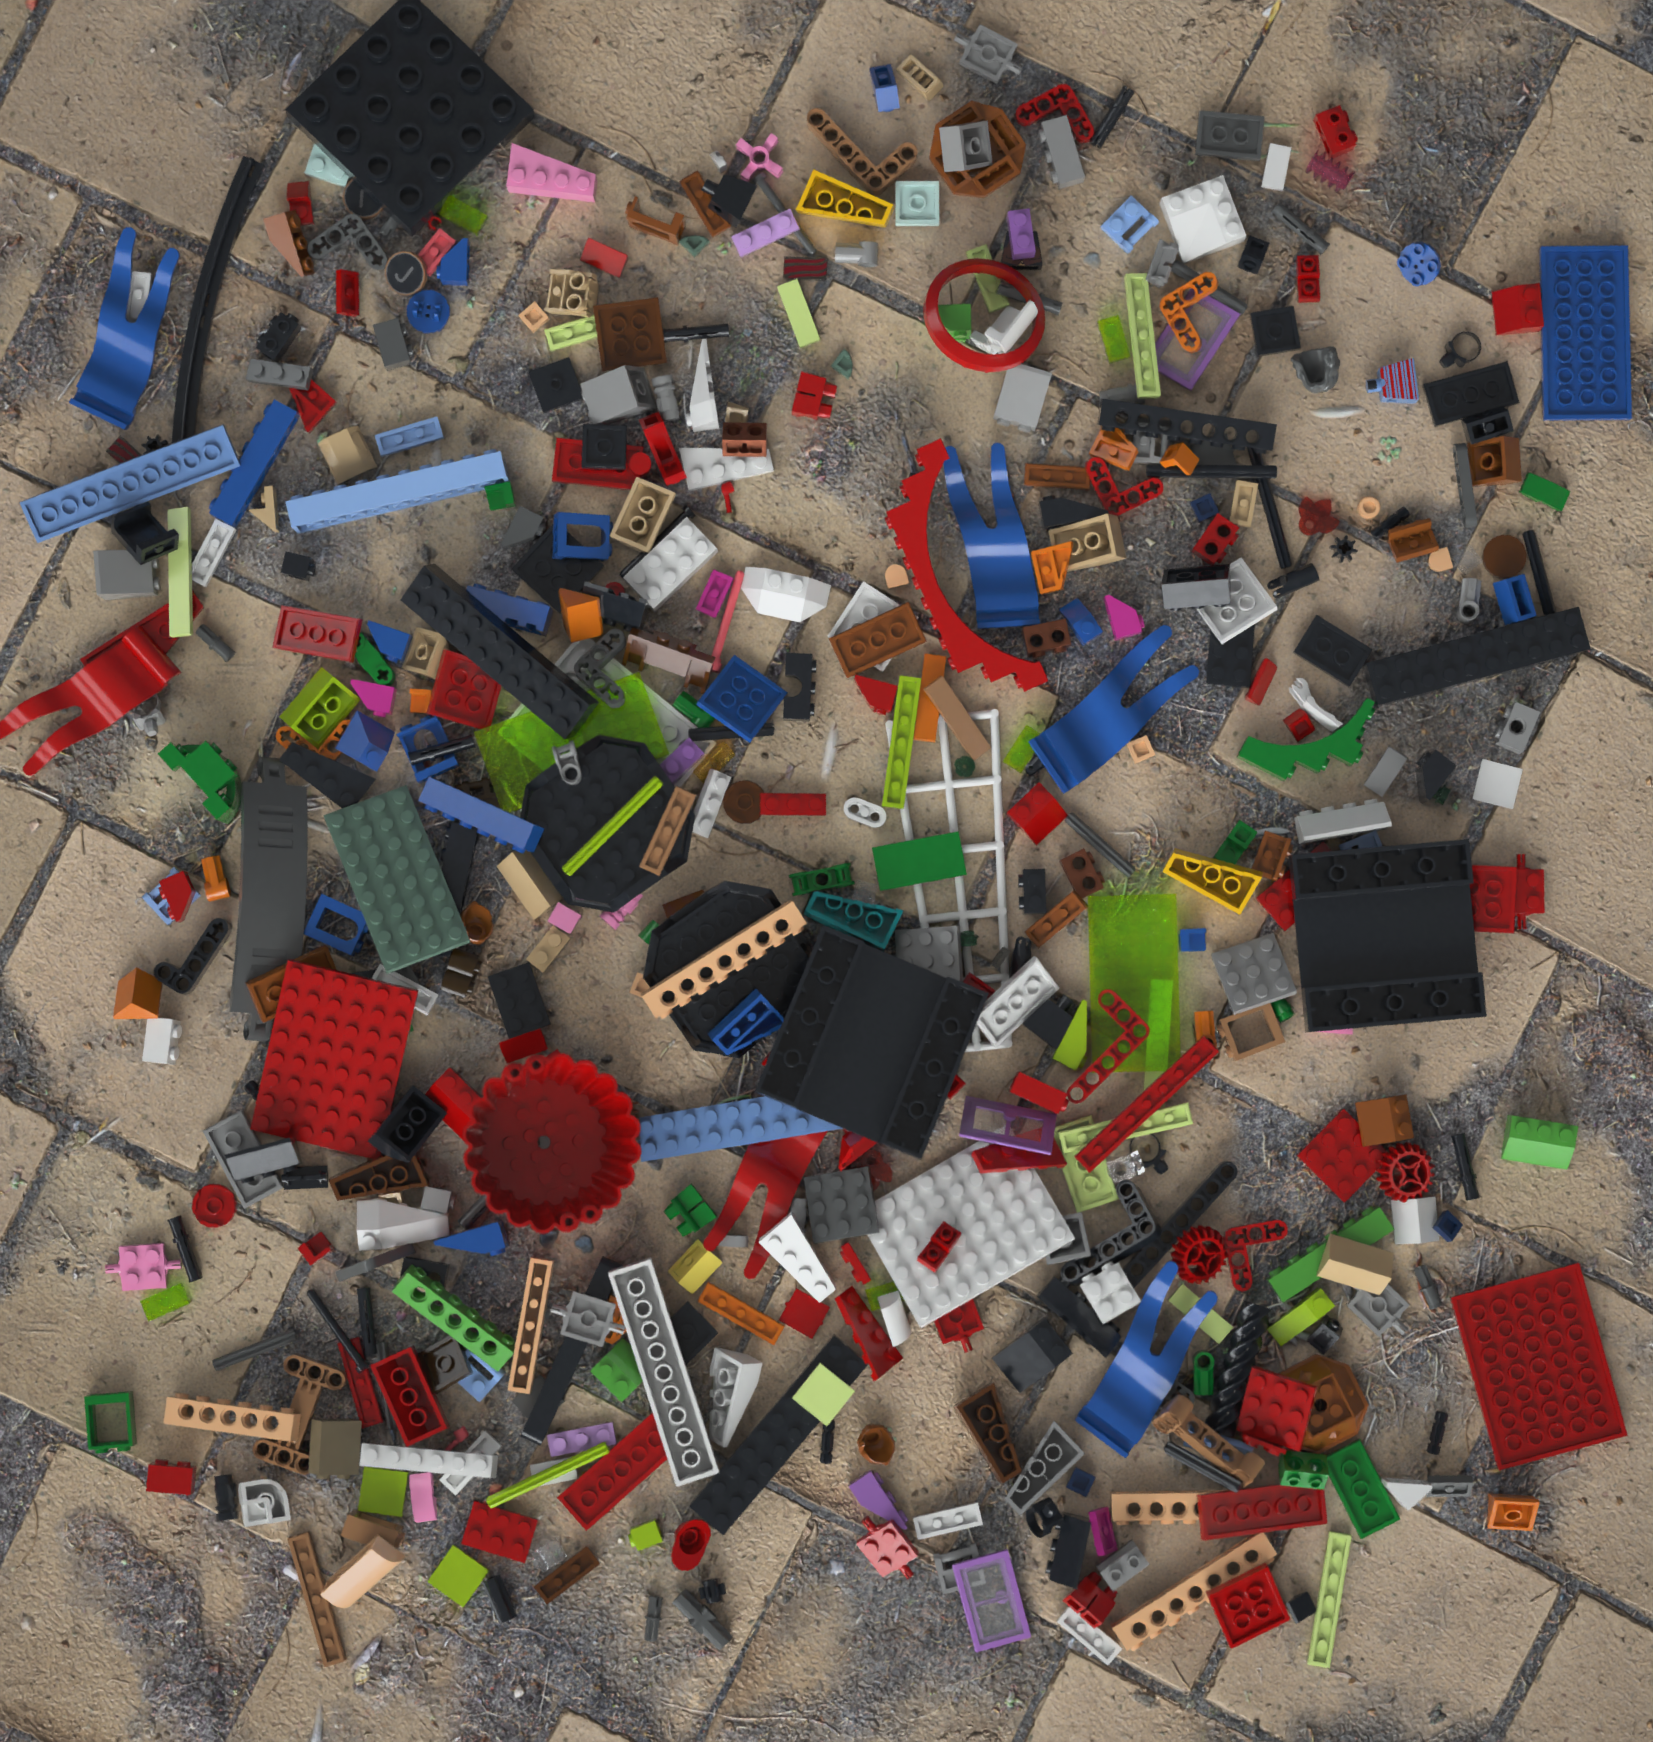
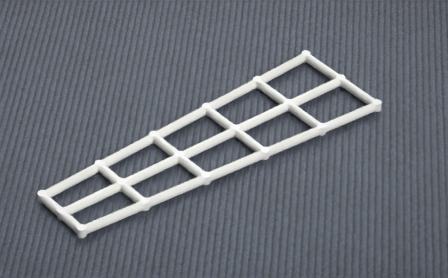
M996 709L967 712L972 720L990 719L992 776L954 780L947 723L939 715L938 728L944 781L907 784L906 793L945 789L949 831L952 833L958 832L954 788L993 784L995 841L961 845L963 853L996 850L998 907L967 910L963 876L955 877L958 911L927 915L922 884H916L913 887L920 927L929 928V923L959 920L966 977L969 972L974 975L968 919L998 916L1000 973L976 977L986 984L1001 982L1002 986L1009 980L999 712ZM888 720L885 723L889 749L893 720ZM905 796L904 809H900L905 841L914 840L907 796ZM976 1024L972 1034V1043L968 1044L965 1052L1010 1048L1012 1046V1034L996 1048L990 1041L981 1042L980 1028Z

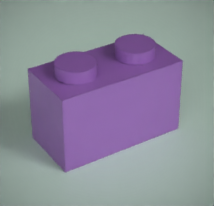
M1030 208L1008 211L1007 225L1012 260L1034 258L1036 250Z
M688 737L660 766L674 785L705 754Z

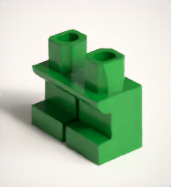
M692 1183L671 1200L672 1203L664 1210V1213L670 1220L678 1214H681L685 1219L684 1222L676 1227L683 1237L693 1231H698L717 1217L706 1201L689 1212L690 1209L704 1199Z

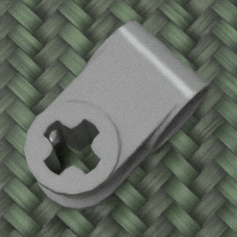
M572 740L569 744L560 747L552 746L553 755L562 779L570 785L578 784L582 780L583 775L574 741ZM571 768L576 769L578 772L574 780L566 778V772Z

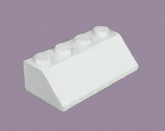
M1377 799L1364 801L1365 805L1356 806V803L1343 804V809L1334 810V806L1321 808L1320 813L1314 814L1312 810L1299 812L1300 816L1294 818L1299 844L1384 830L1391 827L1392 823L1385 803H1378Z

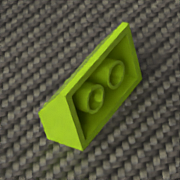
M321 667L279 717L319 749L361 699Z

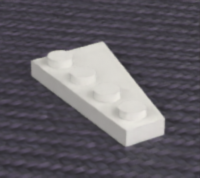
M679 448L689 491L774 472L769 449L766 451V457L722 456V448Z
M791 1212L759 1239V1243L820 1303L836 1290V1284L824 1264L820 1262L815 1249L805 1237L806 1234L799 1227L794 1214Z

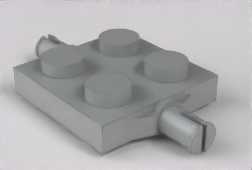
M979 24L976 32L970 38L959 33L954 38V41L965 46L964 54L959 64L998 84L1002 74L1007 69L1018 75L1023 69V66L1012 62V57L1018 44Z
M1387 1284L1380 1295L1355 1288L1357 1291L1346 1306L1378 1337L1392 1326L1401 1335L1405 1333L1401 1328L1405 1331L1408 1330L1399 1319L1409 1304L1389 1284Z
M573 1291L571 1300L566 1307L554 1303L552 1305L551 1313L563 1316L561 1335L603 1347L606 1336L610 1331L623 1335L625 1330L624 1325L613 1322L615 1303Z

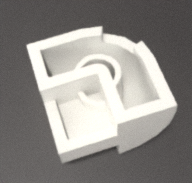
M259 1479L239 1483V1504H241L244 1527L291 1520L286 1491L278 1482L271 1479Z

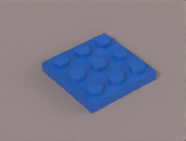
M733 655L696 705L751 743L788 692L736 655Z

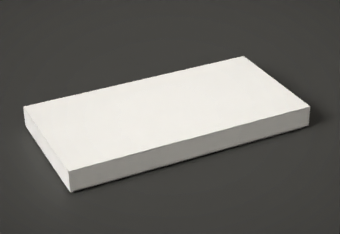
M1033 956L992 994L984 1004L977 1021V1026L996 1048L1059 989L1057 983L1037 957Z

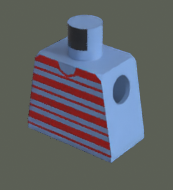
M1414 358L1379 368L1377 379L1366 380L1367 393L1379 392L1381 402L1416 403L1419 400Z

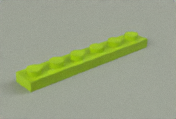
M899 676L882 807L904 809L921 678Z

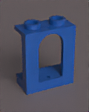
M556 513L553 517V559L568 557L601 560L600 562L608 560L609 556L612 555V543H609V537L613 530V523L610 522V515ZM567 524L600 527L601 546L566 545Z
M429 715L420 719L421 723L415 726L408 724L400 728L401 732L396 735L400 739L408 759V752L417 750L414 744V736L420 730H430L438 744L449 741L437 716ZM455 753L444 756V761L426 769L423 762L413 765L412 768L417 782L421 784L427 781L428 777L434 778L459 767L460 764Z
M321 894L304 930V935L354 956L355 953L359 954L364 942L361 940L364 933L368 932V927L361 911ZM327 909L356 922L358 933L355 938L346 941L319 929Z

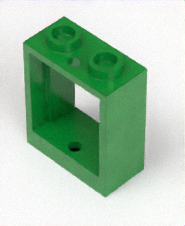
M133 1391L84 1396L88 1450H95V1454L107 1453L109 1448H117V1452L131 1450V1447L137 1444ZM125 1402L128 1439L98 1442L95 1405Z

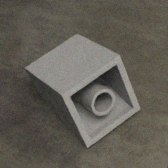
M1023 364L1007 370L993 419L997 420V423L1002 426L1009 427L1011 424L1018 426V430L1030 433L1031 430L1035 431L1052 373Z
M623 365L580 384L582 397L587 403L589 410L588 417L593 424L609 425L657 409L644 367Z
M127 550L93 551L96 593L104 600L158 596V590L161 589L160 578L156 577V568H159L158 558L140 565Z

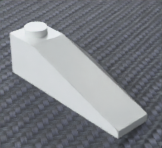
M382 1198L357 1199L359 1251L386 1249L450 1236L449 1219L446 1213L408 1207L407 1204L387 1202V1199Z
M717 1347L714 1348L710 1366V1376H713V1389H710V1397H713V1410L710 1411L709 1439L725 1448L728 1446L758 1384L762 1362L748 1354Z

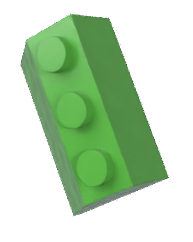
M1507 1115L1501 1159L1567 1170L1575 1150L1578 1126Z

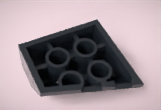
M585 581L582 593L599 597L602 623L615 627L616 624L624 626L623 630L630 632L632 627L643 630L650 609L646 599L640 598L639 602H637L635 597L629 594L619 592L617 596L612 589Z

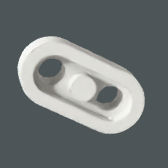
M856 797L848 799L844 804V813L851 820L872 828L881 827L886 821V812L878 805ZM857 805L859 811L857 813L851 812V806ZM877 813L879 820L873 821L871 815Z

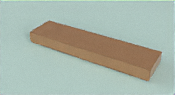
M943 676L938 677L924 688V691L972 761L991 748Z
M679 786L675 787L639 867L660 876L694 803L696 794Z

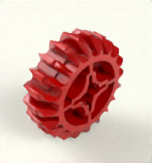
M1405 1142L1404 1145L1396 1143V1148L1388 1147L1389 1153H1382L1384 1160H1378L1381 1168L1375 1169L1376 1172L1381 1174L1376 1178L1377 1181L1382 1182L1379 1186L1380 1189L1385 1190L1384 1194L1389 1197L1391 1196L1392 1200H1400L1403 1203L1407 1202L1408 1199H1415V1197L1422 1198L1421 1191L1429 1192L1426 1186L1427 1184H1433L1429 1179L1435 1176L1433 1172H1430V1169L1435 1167L1434 1164L1429 1163L1432 1159L1431 1156L1426 1155L1427 1151L1422 1148L1420 1149L1419 1145H1411L1408 1142ZM1411 1155L1409 1160L1406 1159L1403 1163L1398 1161L1404 1156ZM1408 1182L1412 1183L1410 1187L1400 1190L1402 1185L1405 1186Z
M1198 1225L1197 1228L1190 1226V1232L1183 1230L1184 1236L1177 1237L1178 1243L1172 1244L1175 1251L1170 1252L1173 1258L1171 1261L1178 1265L1177 1274L1188 1283L1193 1284L1195 1282L1199 1285L1202 1281L1209 1283L1210 1277L1216 1279L1215 1274L1217 1272L1222 1273L1221 1266L1227 1265L1224 1259L1229 1257L1226 1252L1229 1247L1225 1243V1238L1219 1231L1207 1225L1205 1227ZM1211 1241V1244H1202V1242ZM1197 1265V1268H1188V1266Z

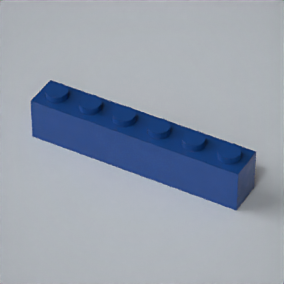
M275 399L272 404L269 403L266 406L263 420L255 425L251 441H247L242 448L243 454L239 460L241 465L231 469L232 474L229 479L226 478L220 486L221 493L218 498L215 497L209 506V514L235 529L300 418L298 412Z
M428 777L418 800L426 804L425 809L437 813L438 810L442 811V817L451 821L457 818L460 820V825L472 829V826L478 828L477 833L489 837L490 834L496 836L494 841L503 845H507L509 842L513 844L512 849L523 854L525 850L534 853L544 831V828L432 777Z

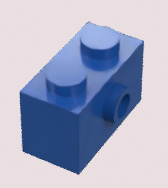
M1525 574L1493 583L1505 625L1537 616Z

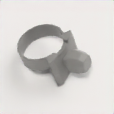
M157 694L153 695L157 698V705L151 714L141 716L135 714L133 709L131 710L134 716L132 719L138 729L145 730L148 736L156 735L158 725L166 722L160 711L161 701Z

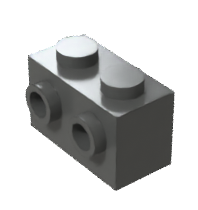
M395 318L374 324V332L386 370L389 371L412 364L411 357H414L411 344H407L405 336H408L405 323L401 324L399 319Z

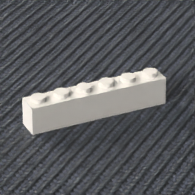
M362 1443L359 1466L496 1478L498 1455Z

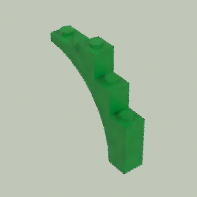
M1366 698L1355 715L1342 728L1332 735L1315 742L1301 745H1278L1266 743L1248 736L1236 758L1282 781H1285L1287 777L1291 779L1297 768L1294 766V763L1316 774L1320 770L1325 771L1330 761L1327 758L1328 755L1348 766H1352L1354 762L1358 764L1363 755V751H1361L1363 745L1355 740L1361 739L1366 729L1362 726L1366 719L1370 720L1375 712L1373 705L1375 702Z

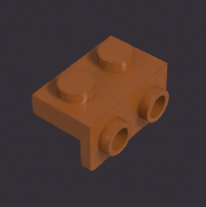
M1430 518L1419 519L1413 523L1395 526L1388 530V544L1396 563L1439 551V545L1431 529L1432 522Z
M1265 830L1251 869L1263 872L1262 877L1272 881H1276L1278 877L1282 878L1286 869V865H1283L1285 857L1291 855L1294 846L1290 844L1292 839Z

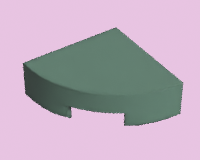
M692 235L683 237L679 240V243L695 258L710 241L703 236Z
M843 349L831 365V368L848 380L852 374L853 364L850 354Z

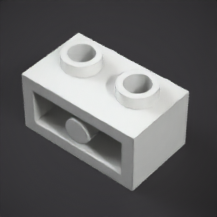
M165 1018L147 1019L142 1061L175 1065L179 1057L178 1039L182 1034L181 1021Z

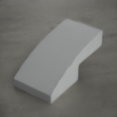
M1388 746L1377 762L1376 767L1365 781L1364 786L1383 797L1408 757Z

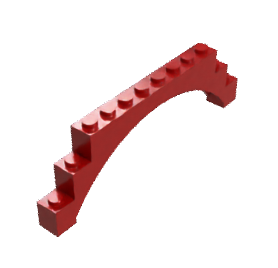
M941 438L916 449L918 454L915 455L919 467L924 466L925 470L901 480L903 485L899 486L904 498L909 497L910 501L887 511L888 516L884 517L888 528H893L897 535L893 539L898 550L902 548L905 553V557L902 559L907 570L912 569L914 577L911 579L916 590L921 589L924 597L920 599L925 610L930 609L933 617L929 618L934 630L939 629L942 637L938 639L943 650L947 649L951 656L947 658L951 669H956L960 673L983 663L984 666L980 667L985 680L989 678L991 682L1016 672L1017 675L1013 678L1018 689L1023 688L1024 692L1048 682L1049 680L1040 660L1032 662L1018 658L986 642L962 621L948 603L937 582L931 564L927 538V519L930 498L936 478L944 461L950 459Z

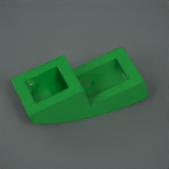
M1532 473L1526 474L1519 493L1535 502H1541L1556 511L1563 510L1571 492Z
M1239 820L1217 850L1213 859L1236 864L1258 832Z

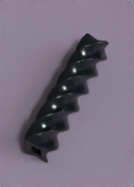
M1243 1300L1245 1307L1240 1310L1237 1316L1238 1328L1230 1338L1231 1350L1224 1358L1225 1371L1221 1373L1217 1380L1218 1393L1211 1400L1210 1408L1212 1413L1204 1422L1216 1433L1231 1438L1234 1437L1236 1432L1235 1421L1240 1416L1242 1399L1245 1396L1251 1368L1256 1366L1255 1356L1262 1348L1261 1335L1268 1328V1314L1272 1311V1309Z

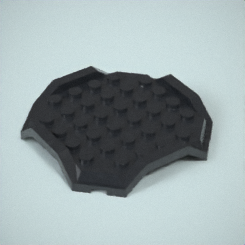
M597 735L576 748L583 775L582 780L576 785L567 784L562 779L557 764H553L525 786L520 818L544 828L536 849L531 854L567 904L615 913L632 899L688 861L695 814L690 809L660 876L639 867L674 792L675 786L645 743ZM574 768L566 772L568 780H574L578 775L577 770ZM654 776L658 777L663 782V785L571 876L567 875L562 867Z
M724 880L670 915L651 931L643 973L644 980L649 987L654 986L782 904L770 888ZM784 919L778 920L775 925L776 929L779 931L786 929L787 921ZM761 931L757 934L758 942L763 943L767 941L768 933L766 931ZM801 932L794 936L791 933L785 937L786 941L775 948L773 945L766 949L767 953L758 959L751 958L747 961L748 965L739 971H736V969L728 973L729 977L720 983L717 981L709 985L710 989L705 993L699 995L697 992L690 997L691 1001L686 1005L680 1007L678 1004L671 1009L673 1012L670 1014V1017L694 1051L740 1059L752 1047L766 1038H759L753 1041L752 1044L726 1055L708 1036V1033L755 989L785 1018L812 953V948ZM740 944L738 946V953H748L750 949L749 944ZM723 955L719 958L721 966H727L731 962V957L728 955ZM703 967L700 971V976L703 978H708L712 974L710 967ZM684 979L681 983V988L684 990H689L693 986L691 979ZM665 991L662 995V999L666 1002H670L674 998L672 991Z

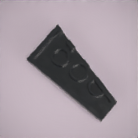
M294 742L289 745L279 758L282 763L341 808L358 803L376 780L371 776Z

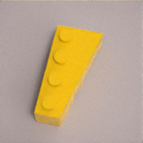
M813 169L796 211L800 214L886 228L893 213L894 205Z
M1174 848L1163 868L1165 874L1239 915L1242 913L1263 874L1261 871Z

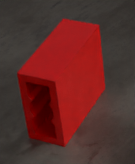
M1021 1072L1016 1073L1008 1090L1009 1093L1055 1114H1059L1060 1111L1064 1112L1069 1103V1100L1066 1099L1067 1093Z

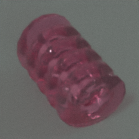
M1318 149L1309 162L1305 173L1309 174L1314 171V179L1321 175L1320 183L1323 184L1329 180L1328 188L1336 185V193L1342 189L1344 191L1356 171L1347 174L1348 166L1340 169V161L1333 165L1334 157L1325 160L1326 152L1318 155Z

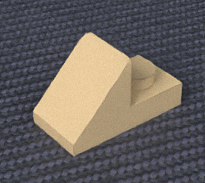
M264 486V493H261L262 506H266V508L250 509L249 511L271 530L278 533L280 530L276 489L273 486Z

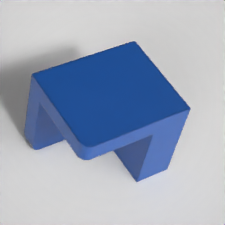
M1206 928L1178 930L1179 952L1205 951Z

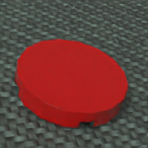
M209 1184L196 1192L192 1200V1211L200 1224L210 1228H218L228 1224L233 1219L237 1211V1201L234 1193L228 1187L221 1184Z

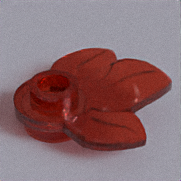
M1305 497L1301 501L1298 508L1301 517L1298 526L1304 535L1312 536L1317 532L1327 534L1336 529L1340 521L1330 516L1331 500L1323 499L1313 503L1309 497ZM1308 521L1312 522L1313 528L1308 529L1305 523Z
M867 1150L862 1155L861 1160L852 1163L850 1169L870 1167L873 1192L878 1188L880 1181L891 1182L892 1180L890 1166L883 1162L882 1155L876 1150ZM870 1156L876 1158L874 1165H870L867 1161Z

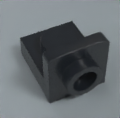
M1249 235L1237 267L1247 272L1258 274L1270 243Z
M1325 1315L1321 1324L1308 1336L1306 1341L1324 1355L1341 1337L1343 1328L1335 1318Z

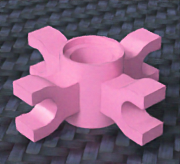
M771 133L763 146H756L754 148L742 138L739 139L736 143V149L750 158L749 165L740 175L743 181L750 182L756 171H763L765 169L779 179L783 173V168L769 159L770 152L778 144V137ZM758 154L765 156V160L761 163L754 161V157Z

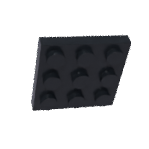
M552 524L511 570L561 614L559 589L563 588L580 593L583 590L585 581L590 583L603 569L604 565L598 559L568 557L553 559ZM567 532L566 545L583 546Z

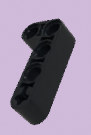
M221 918L212 920L181 968L168 962H161L154 968L155 978L177 993H192L232 932L230 922ZM218 924H223L222 928L225 929L223 933L218 932L216 928ZM210 934L214 935L216 938H219V941L209 937ZM207 941H211L213 944V949L209 953H206L203 949ZM198 959L201 963V968L194 972L191 964L194 960ZM165 966L170 968V976L167 978L161 976V970ZM183 978L189 981V986L186 990H182L179 987V982Z

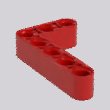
M1109 989L1103 990L1099 994L1098 1003L1125 1032L1068 1088L1067 1098L1075 1104L1085 1101L1142 1044L1150 1033L1149 1026L1114 991ZM1106 993L1112 994L1115 999L1114 1003L1110 1006L1102 1003V997ZM1121 1009L1129 1010V1020L1125 1022L1120 1021L1117 1016L1118 1012ZM1141 1024L1145 1026L1146 1034L1143 1037H1136L1134 1035L1133 1029L1136 1025ZM1122 1040H1127L1130 1043L1131 1047L1127 1053H1121L1118 1050V1043ZM1105 1056H1111L1115 1061L1114 1066L1110 1069H1106L1102 1065V1060ZM1092 1071L1099 1075V1081L1093 1085L1089 1084L1086 1080L1087 1074ZM1075 1087H1079L1083 1091V1097L1080 1100H1074L1071 1097V1090Z

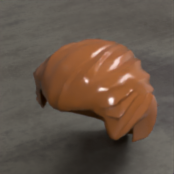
M473 901L461 912L460 917L470 942L476 945L485 942L493 933L494 927L493 916L490 911L476 901Z
M868 1424L861 1430L857 1440L861 1456L870 1463L887 1466L895 1451V1440L891 1432L884 1425Z

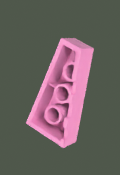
M513 143L511 145L506 184L508 192L595 202L597 189L596 174Z

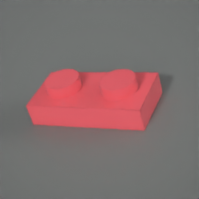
M440 228L418 254L425 262L427 267L426 274L430 277L437 269V265L441 264V258L457 244L456 240Z

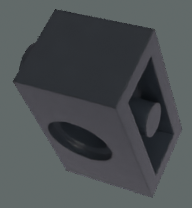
M1504 406L1461 419L1466 440L1471 445L1514 431L1509 411Z

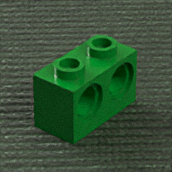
M1286 1451V1454H1281L1278 1463L1280 1485L1324 1490L1329 1476L1327 1456L1325 1454Z

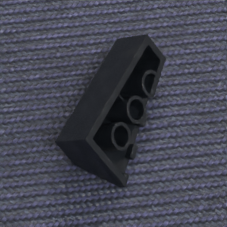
M1053 1276L1037 1294V1297L1107 1358L1122 1337L1118 1334L1121 1329L1112 1321L1108 1324H1102L1094 1308L1091 1309L1085 1304L1087 1299L1078 1291L1074 1294L1068 1289L1070 1286L1068 1282L1061 1276L1059 1279Z

